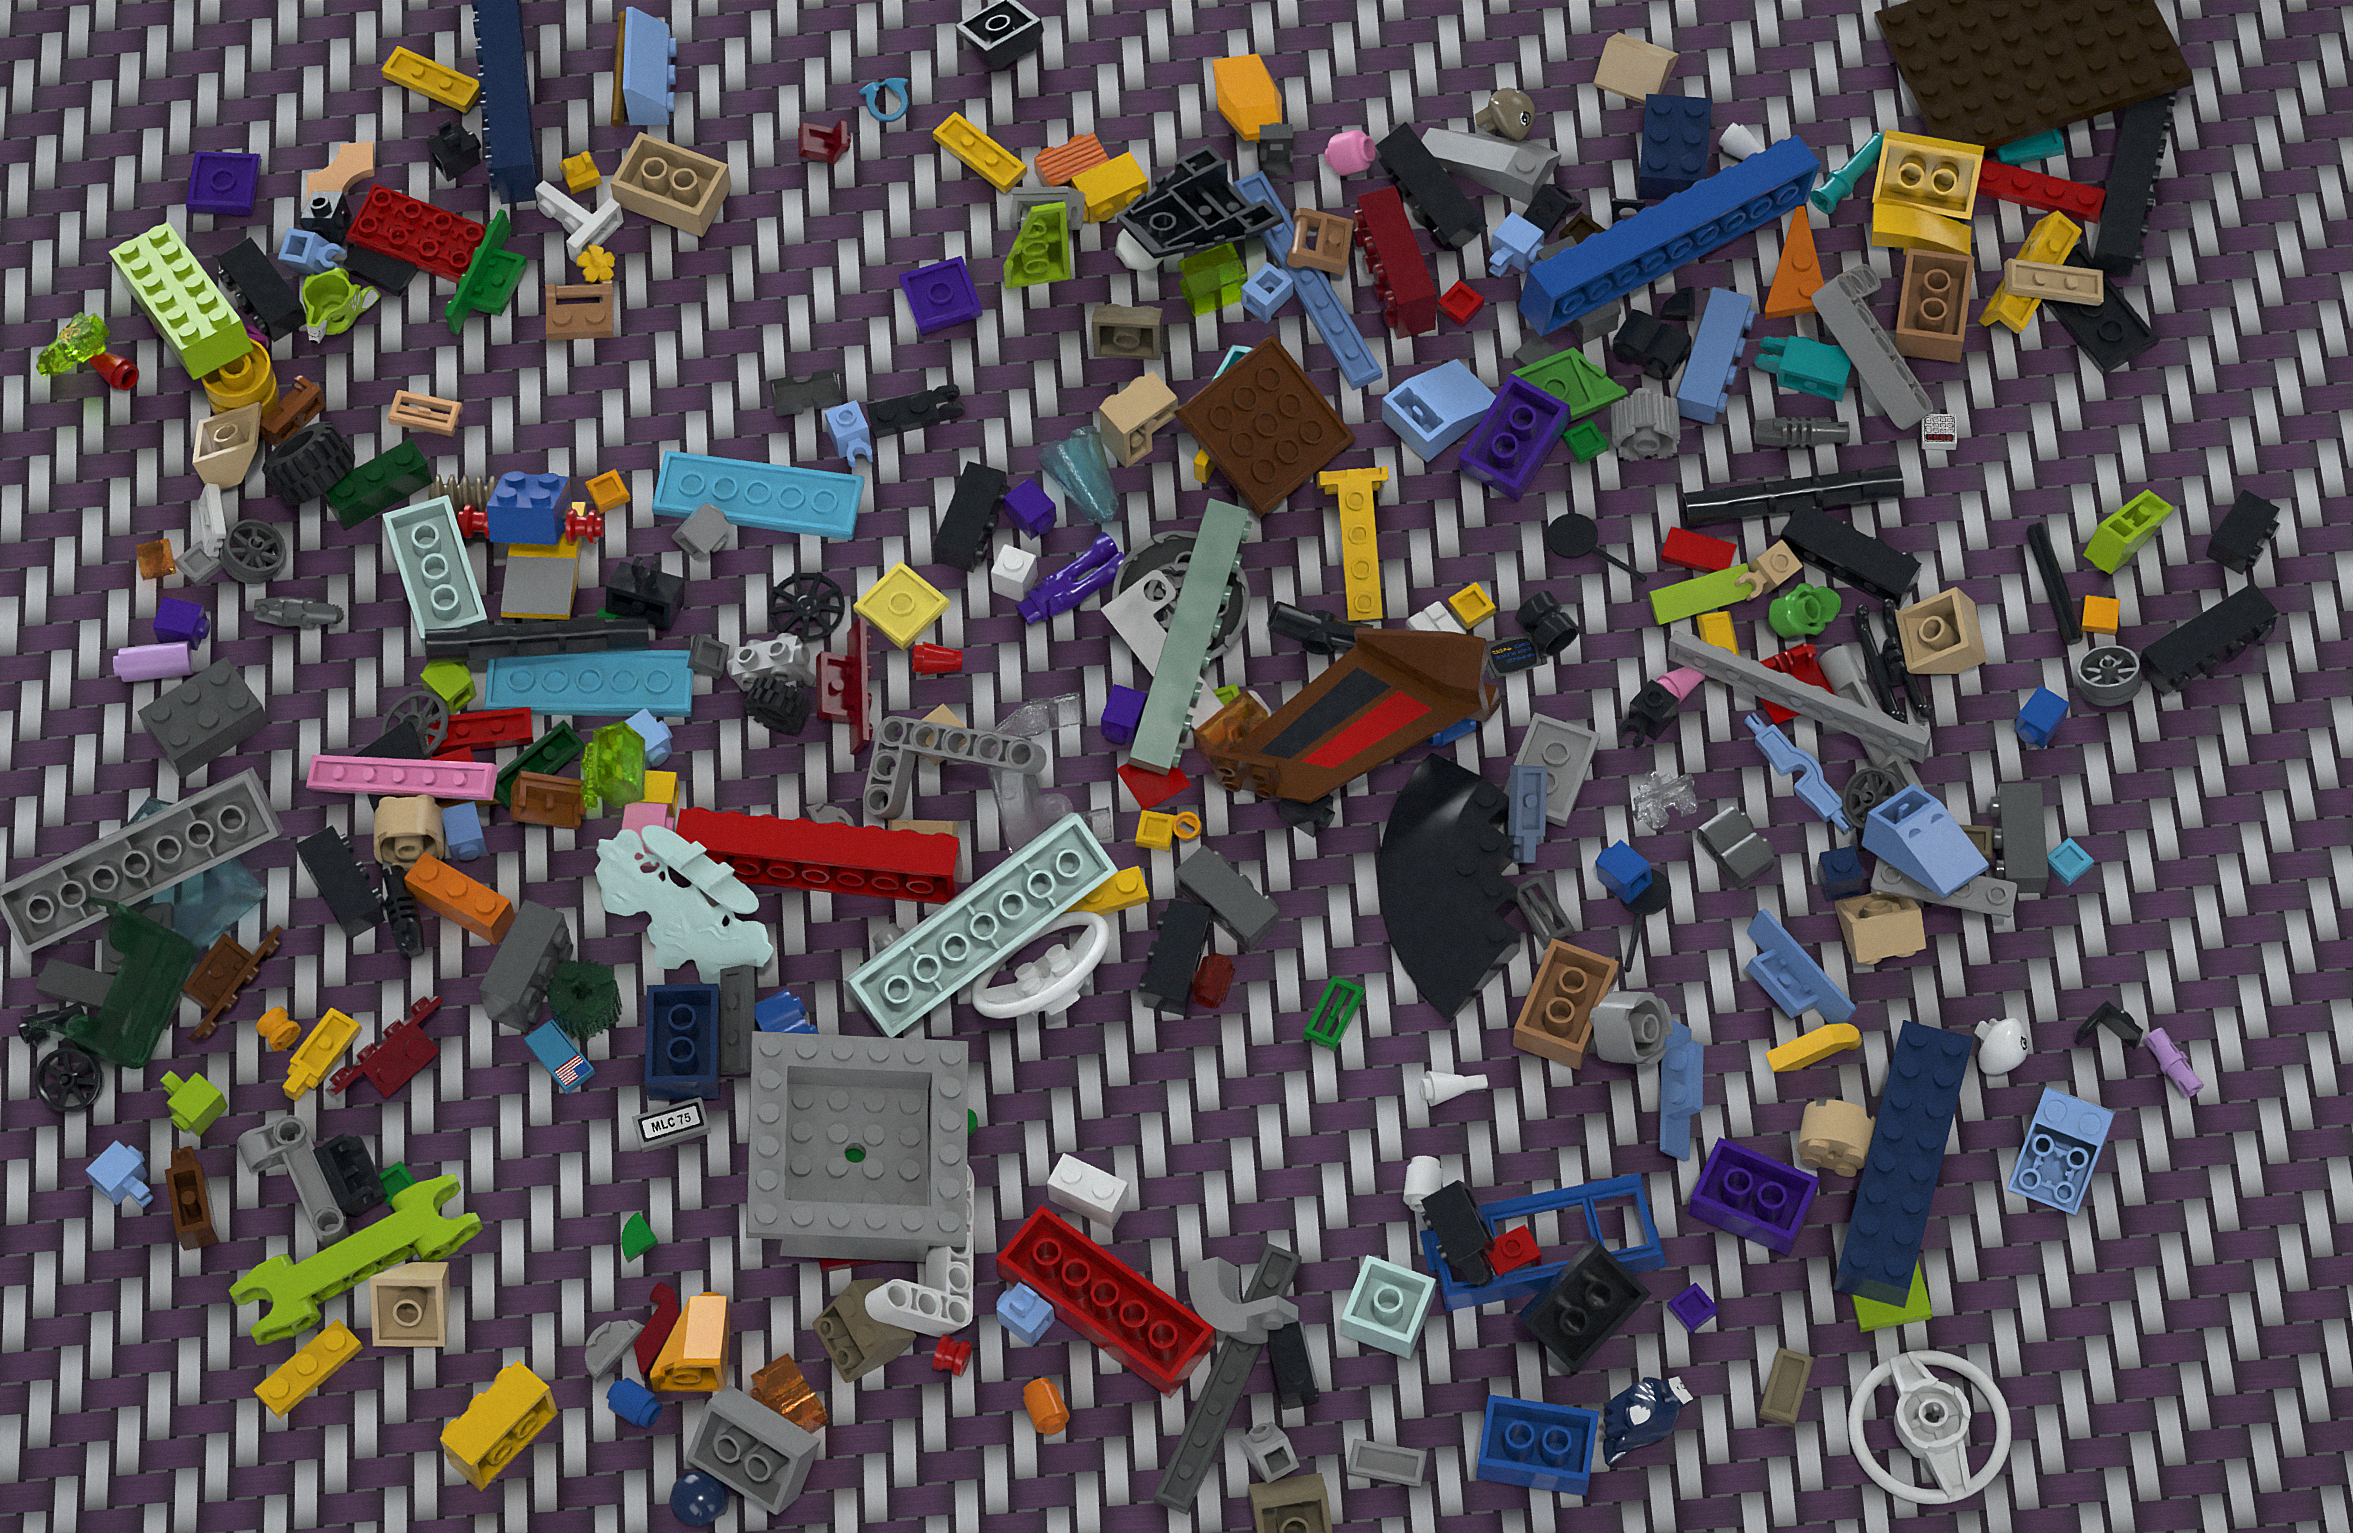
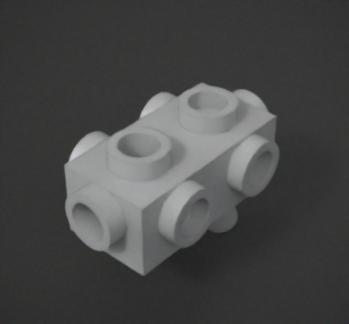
M781 633L777 636L776 640L768 642L756 639L749 640L746 646L735 648L734 658L729 659L727 662L729 676L736 681L743 692L749 691L755 679H760L761 676H765L767 679L773 677L777 682L783 680L786 683L798 680L807 687H810L816 679L814 674L806 670L807 664L810 662V652L807 645L803 644L797 635L794 636L790 633Z

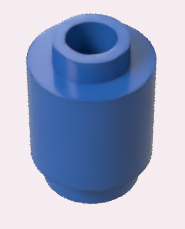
M629 1377L623 1381H615L606 1396L609 1400L608 1409L636 1427L642 1425L646 1429L650 1428L656 1422L663 1409V1404L658 1401L657 1395Z

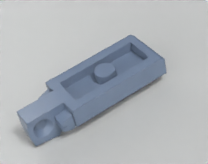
M1510 765L1508 838L1514 842L1513 862L1535 863L1536 845L1540 844L1541 836H1545L1546 766Z

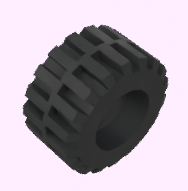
M323 421L309 425L284 440L268 456L263 464L262 471L285 504L291 506L310 501L333 487L350 470L356 456L333 423Z

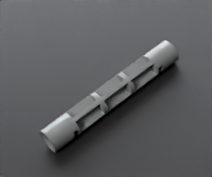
M1842 645L1832 648L1818 659V665L1836 696L1843 699H1852L1859 703L1860 706L1875 712H1882L1848 646ZM1859 738L1875 768L1897 774L1905 781L1907 787L1914 784L1924 790L1908 757ZM1880 775V776H1879V777L1881 778L1882 782H1883V781L1885 780V778H1886V776H1884V775ZM1893 785L1888 790L1889 795H1895Z

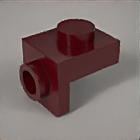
M840 119L834 128L802 122L798 128L800 157L836 164L844 152L846 153L850 147L851 135L847 133L846 120Z

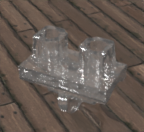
M1653 769L1646 772L1647 783L1638 787L1640 795L1633 800L1635 810L1632 811V814L1637 822L1644 820L1649 828L1655 831L1664 827L1669 822V816L1665 809L1673 805L1681 817L1696 812L1698 802L1693 792V777L1690 773H1687L1673 780L1670 773L1660 777Z

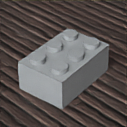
M729 1384L707 1401L686 1460L775 1515H778L799 1498L821 1440Z

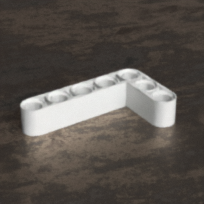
M968 1165L966 1246H929L926 1255L925 1286L893 1279L870 1291L865 1298V1308L873 1319L935 1337H941L943 1334L949 1335L969 1325L972 1321L974 1175ZM930 1176L927 1179V1206H929Z

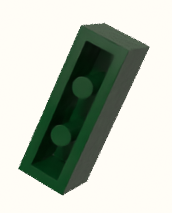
M410 438L348 472L338 483L324 492L329 509L343 530L347 531L430 485L433 481L427 461Z

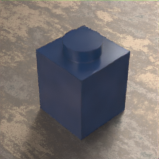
M1854 845L1819 854L1817 875L1826 902L1857 896L1861 893L1864 876Z

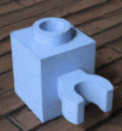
M1511 212L1492 234V253L1494 254L1489 260L1493 264L1489 268V272L1500 278L1507 271L1510 264L1524 272L1531 263L1536 262V251L1544 248V231Z
M288 228L278 259L297 273L308 275L314 273L319 275L327 272L328 269L331 271L336 267L341 268L331 260L335 254L345 255L346 251L335 243H329L315 232Z
M855 400L825 411L828 434L839 459L847 456V462L852 469L856 468L854 457L857 454H864L869 463L873 462L868 425L857 401Z
M116 1140L85 1170L92 1185L115 1205H118L128 1195L142 1208H145L154 1199L149 1194L150 1189L142 1183L148 1176L142 1164L145 1159L131 1145L125 1148Z
M1020 1282L1013 1290L1007 1289L1004 1291L996 1303L998 1323L1031 1347L1055 1321L1053 1306Z

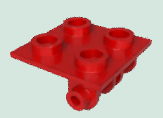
M1804 642L1760 661L1769 669L1779 673H1788L1801 682L1811 686H1820L1827 690L1828 693L1835 695L1814 659L1817 656V651L1812 643L1807 645ZM1759 697L1775 726L1801 715L1798 712Z

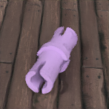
M2158 1028L2149 1033L2148 1037H2145L2144 1042L2157 1057L2161 1064L2160 1069L2164 1074L2168 1073L2184 1098H2189L2198 1093L2204 1084L2186 1062L2188 1058L2183 1051L2179 1052L2163 1028Z

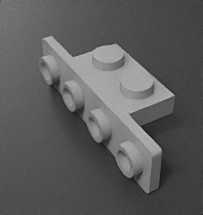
M1878 856L1871 889L1876 892L2010 918L2013 912L2017 884L1978 875L1947 897L1942 898Z

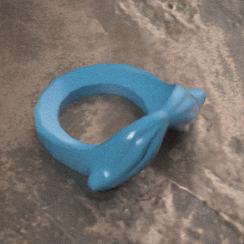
M889 78L882 83L872 82L859 91V94L865 96L870 115L877 121L885 123L894 122L906 113L909 106L908 95L905 89L908 79ZM882 87H890L901 99L900 108L891 115L882 114L875 107L877 91Z

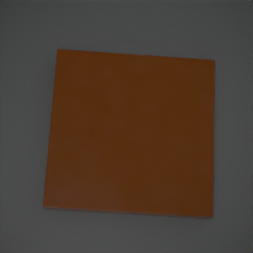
M1273 333L1173 412L1258 519L1357 439Z

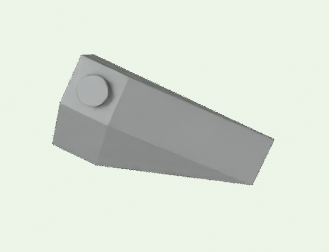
M1429 128L1421 140L1442 168L1526 205H1530L1541 186L1546 184L1561 159V153L1528 140L1513 141L1505 137Z

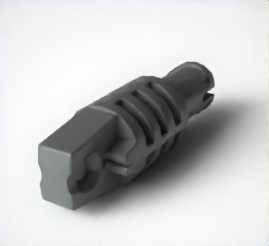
M1786 417L1756 420L1754 425V440L1756 444L1786 447V444H1789V447H1796V444H1799V447H1805L1808 444L1809 447H1815L1819 443L1824 442L1849 443L1850 429L1848 421L1819 422L1815 417H1809V420H1806L1805 417H1800L1799 420H1796V417H1790L1789 420Z

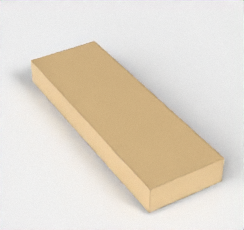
M2011 258L2004 263L2005 294L2099 306L2104 302L2102 270Z

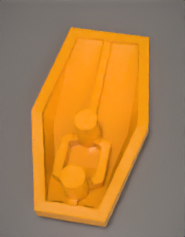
M1259 54L1213 60L1212 65L1219 112L1244 141L1253 140L1256 143H1260L1259 125L1282 124V96Z

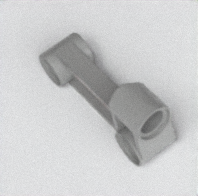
M292 1115L284 1116L262 1127L248 1130L237 1139L249 1172H260L278 1164H286L321 1246L328 1248L349 1237V1229L345 1218L312 1151L315 1149L304 1122L300 1118ZM290 1134H300L293 1141H285V1138ZM330 1223L338 1224L333 1231H322Z

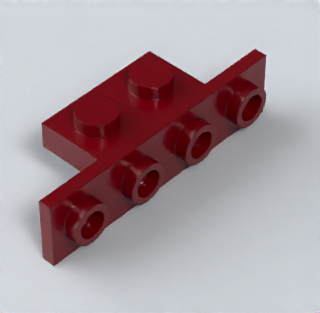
M860 617L847 632V655L820 651L816 656L817 718L849 723L850 754L857 755L871 741L873 726L869 723L872 695L868 692L871 664L867 662L870 633L867 632L866 618Z
M423 996L409 1008L412 1014L403 1022L397 1019L382 1032L385 1035L383 1040L376 1046L372 1042L365 1046L356 1055L359 1059L358 1062L350 1069L343 1066L330 1077L329 1080L332 1084L325 1090L329 1096L340 1093L362 1073L384 1099L388 1098L440 1052L417 1024L439 1006L443 1000L439 996L430 997L429 999Z

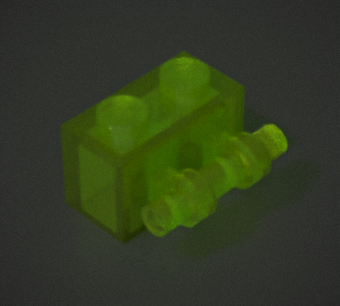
M623 720L593 730V742L585 744V754L581 756V768L584 770V781L581 782V796L584 797V807L587 809L597 808L598 797H602L614 808L645 799V739Z

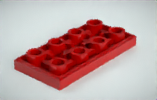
M374 183L352 223L346 239L347 242L415 264L418 269L459 284L460 277L463 273H467L472 263L474 250L476 247H480L485 237L487 226Z

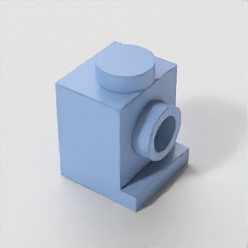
M1267 262L1241 287L1242 306L1267 324L1271 320V315L1293 295V280L1285 270L1277 269Z

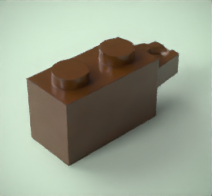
M192 1146L172 1150L171 1168L165 1169L175 1231L183 1250L187 1251L220 1243L209 1182L201 1162L197 1161Z

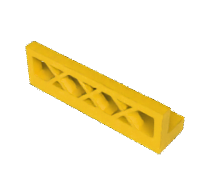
M2057 210L2037 221L2015 259L2063 265L2083 230ZM2004 276L1978 321L1986 327L2000 320L2017 334L2025 329L2042 299L2005 294Z

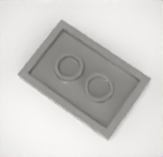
M1534 713L1514 765L1546 766V821L1566 827L1599 744L1600 733ZM1510 776L1503 791V793H1505L1508 797L1510 791Z

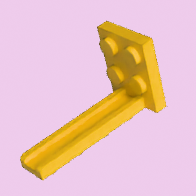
M1388 466L1328 472L1321 471L1316 475L1317 489L1325 488V495L1338 494L1348 621L1383 618L1373 491L1381 489V484H1385L1389 480Z

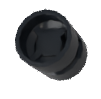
M1549 591L1540 592L1528 599L1515 615V620L1528 635H1533L1532 641L1545 656H1553L1564 650L1576 639L1579 633V627L1566 612H1560L1562 606Z

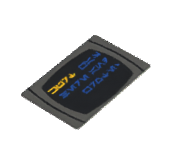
M1523 634L1487 644L1490 655L1486 668L1491 679L1548 664L1546 656L1543 655L1532 641L1533 635Z

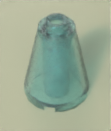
M1085 426L1069 432L1071 438L1063 442L1059 438L1051 442L1038 454V459L1041 467L1090 522L1097 521L1098 524H1103L1116 516L1115 511L1119 508V502L1100 432H1098L1095 426Z

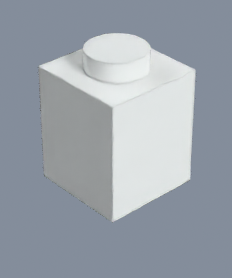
M1004 544L991 570L993 592L1017 601L1027 598L1026 592L1031 590L1038 576L1036 555Z

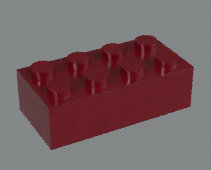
M1396 186L1358 195L1357 209L1353 210V219L1356 228L1352 229L1356 246L1358 248L1363 247L1365 253L1363 255V263L1366 273L1368 275L1373 274L1375 282H1373L1375 297L1378 302L1383 301L1386 308L1383 309V316L1387 328L1394 329L1397 340L1435 330L1437 293Z

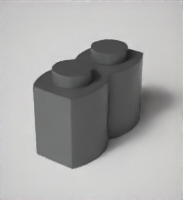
M1730 806L1698 827L1696 838L1710 858L1719 865L1730 882L1740 890L1773 868L1775 850L1767 838H1760L1753 832V823L1745 812H1739L1736 808Z

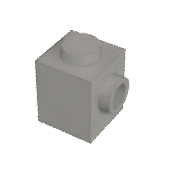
M705 503L692 512L671 538L694 560L705 556L710 550L713 553L716 552L726 542L728 538L724 534L731 525L725 520V514L718 507Z
M1272 1421L1253 1427L1249 1434L1240 1438L1252 1469L1267 1484L1300 1467L1287 1435Z

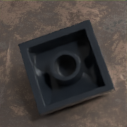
M999 0L955 25L956 31L981 54L983 63L987 67L995 69L1004 68L1011 61L1025 53L1034 51L1041 43V35L1044 32L1041 20L1016 0Z

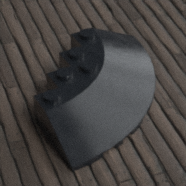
M1431 752L1414 771L1400 792L1390 813L1382 839L1379 859V893L1388 938L1392 947L1395 948L1402 968L1407 975L1409 974L1426 1001L1450 1023L1520 952L1521 932L1504 920L1517 906L1518 888L1501 875L1513 862L1514 842L1498 830L1509 819V797L1486 778Z

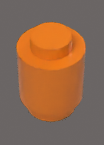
M1039 1378L1028 1383L1023 1388V1402L1036 1431L1046 1433L1047 1435L1059 1433L1066 1427L1070 1415L1057 1386L1051 1383L1048 1378Z

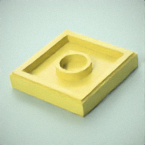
M899 561L853 605L855 613L860 617L866 618L870 625L904 651L950 607V600Z

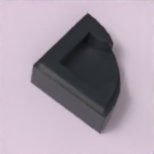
M1695 287L1682 288L1678 293L1666 300L1662 307L1661 320L1694 321Z

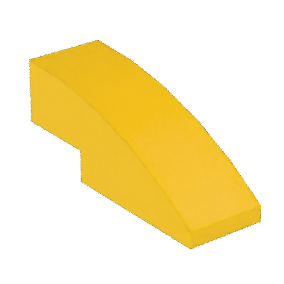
M1874 203L1871 246L1903 248V255H1907L1908 248L1970 256L1971 227L1945 216L1915 208Z

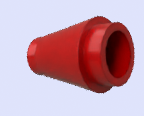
M101 349L96 350L90 357V366L114 389L129 390L136 384L139 378V370L132 360Z
M922 642V645L914 644L912 672H920V675L923 676L961 671L962 651L927 642Z

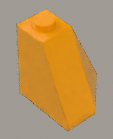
M704 1292L700 1296H690L650 1372V1380L654 1392L721 1391L727 1387L730 1306L727 1296H721V1294L716 1292Z

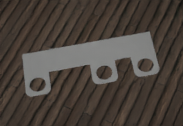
M1152 570L1100 609L1153 677L1167 633L1154 618L1153 614L1176 596L1175 588L1159 570ZM1159 580L1165 585L1166 594L1162 600L1153 602L1145 597L1144 586L1147 582ZM1210 637L1208 646L1212 643V637ZM1198 675L1197 682L1203 683L1198 702H1190L1187 714L1193 716L1192 727L1207 746L1222 751L1230 750L1271 716L1269 707L1258 693L1252 690L1245 692L1225 707L1200 675ZM1248 700L1255 701L1261 708V715L1255 722L1244 721L1240 717L1239 712L1215 719L1216 717L1238 711L1240 705Z

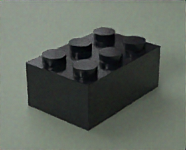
M1592 1237L1516 1316L1575 1373L1640 1307L1651 1293L1600 1242Z

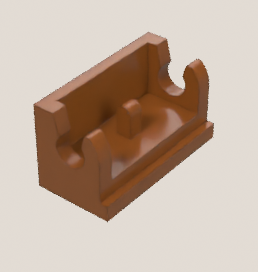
M297 375L294 378V381L297 382L294 385V389L264 418L261 417L259 435L274 447H277L288 437L303 429L326 407L321 388L317 385L315 386L301 375Z
M520 771L511 785L510 820L578 830L581 825V815H586L588 781Z

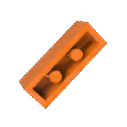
M426 852L422 853L404 878L407 890L415 895L416 901L495 946L516 918L511 900Z

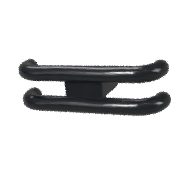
M1886 598L1882 602V620L1888 639L1883 643L1881 654H1879L1870 628L1869 608L1864 604L1858 605L1855 610L1857 632L1886 714L1897 721L1906 723L1907 715L1904 711L1899 710L1891 688L1904 684L1916 716L1922 721H1929L1933 716L1934 710L1931 705L1926 704L1916 674H1910L1907 671L1896 620L1895 601L1891 598Z

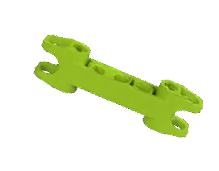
M446 1174L431 1180L421 1181L404 1189L391 1200V1205L395 1211L394 1214L295 1265L288 1254L277 1255L257 1265L246 1276L237 1281L229 1289L236 1306L246 1305L259 1299L273 1302V1308L270 1313L256 1322L250 1329L257 1346L293 1337L314 1326L321 1318L317 1305L369 1279L370 1276L381 1273L417 1253L422 1262L440 1261L455 1253L462 1245L475 1237L483 1229L476 1212L467 1213L454 1219H446L438 1215L441 1206L455 1197L461 1190L455 1174Z

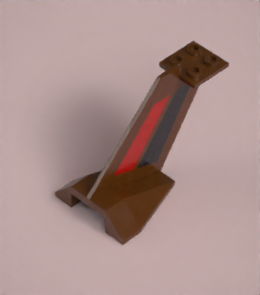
M1355 628L1354 637L1356 645L1228 752L1210 748L1208 755L1218 784L1229 791L1238 792L1242 789L1254 792L1263 798L1271 799L1275 796L1311 804L1464 718L1487 722L1499 708L1501 700L1497 686L1485 684L1482 681L1490 655L1486 638L1451 631Z

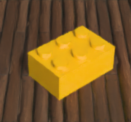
M1886 129L1872 203L1915 208L1935 214L1971 220L1985 146Z
M519 1360L511 1367L506 1366L495 1377L494 1384L485 1393L477 1394L471 1400L468 1410L459 1419L455 1418L450 1421L444 1428L439 1439L449 1464L479 1491H482L558 1414L550 1387Z

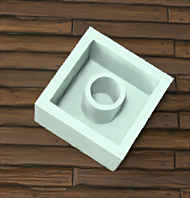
M1367 1255L1341 1318V1335L1410 1359L1435 1297L1436 1279Z

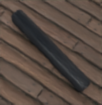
M2042 522L2031 524L2027 528V536L2064 643L2067 645L2078 644L2082 641L2083 632L2046 526Z

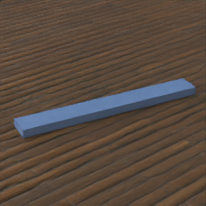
M1263 171L1233 182V187L1252 205L1265 199L1283 216V223L1261 233L1260 236L1279 268L1285 270L1291 276L1295 295L1352 391L1383 378V371L1323 271L1305 265L1301 268H1293L1287 264V252L1292 248L1295 225Z

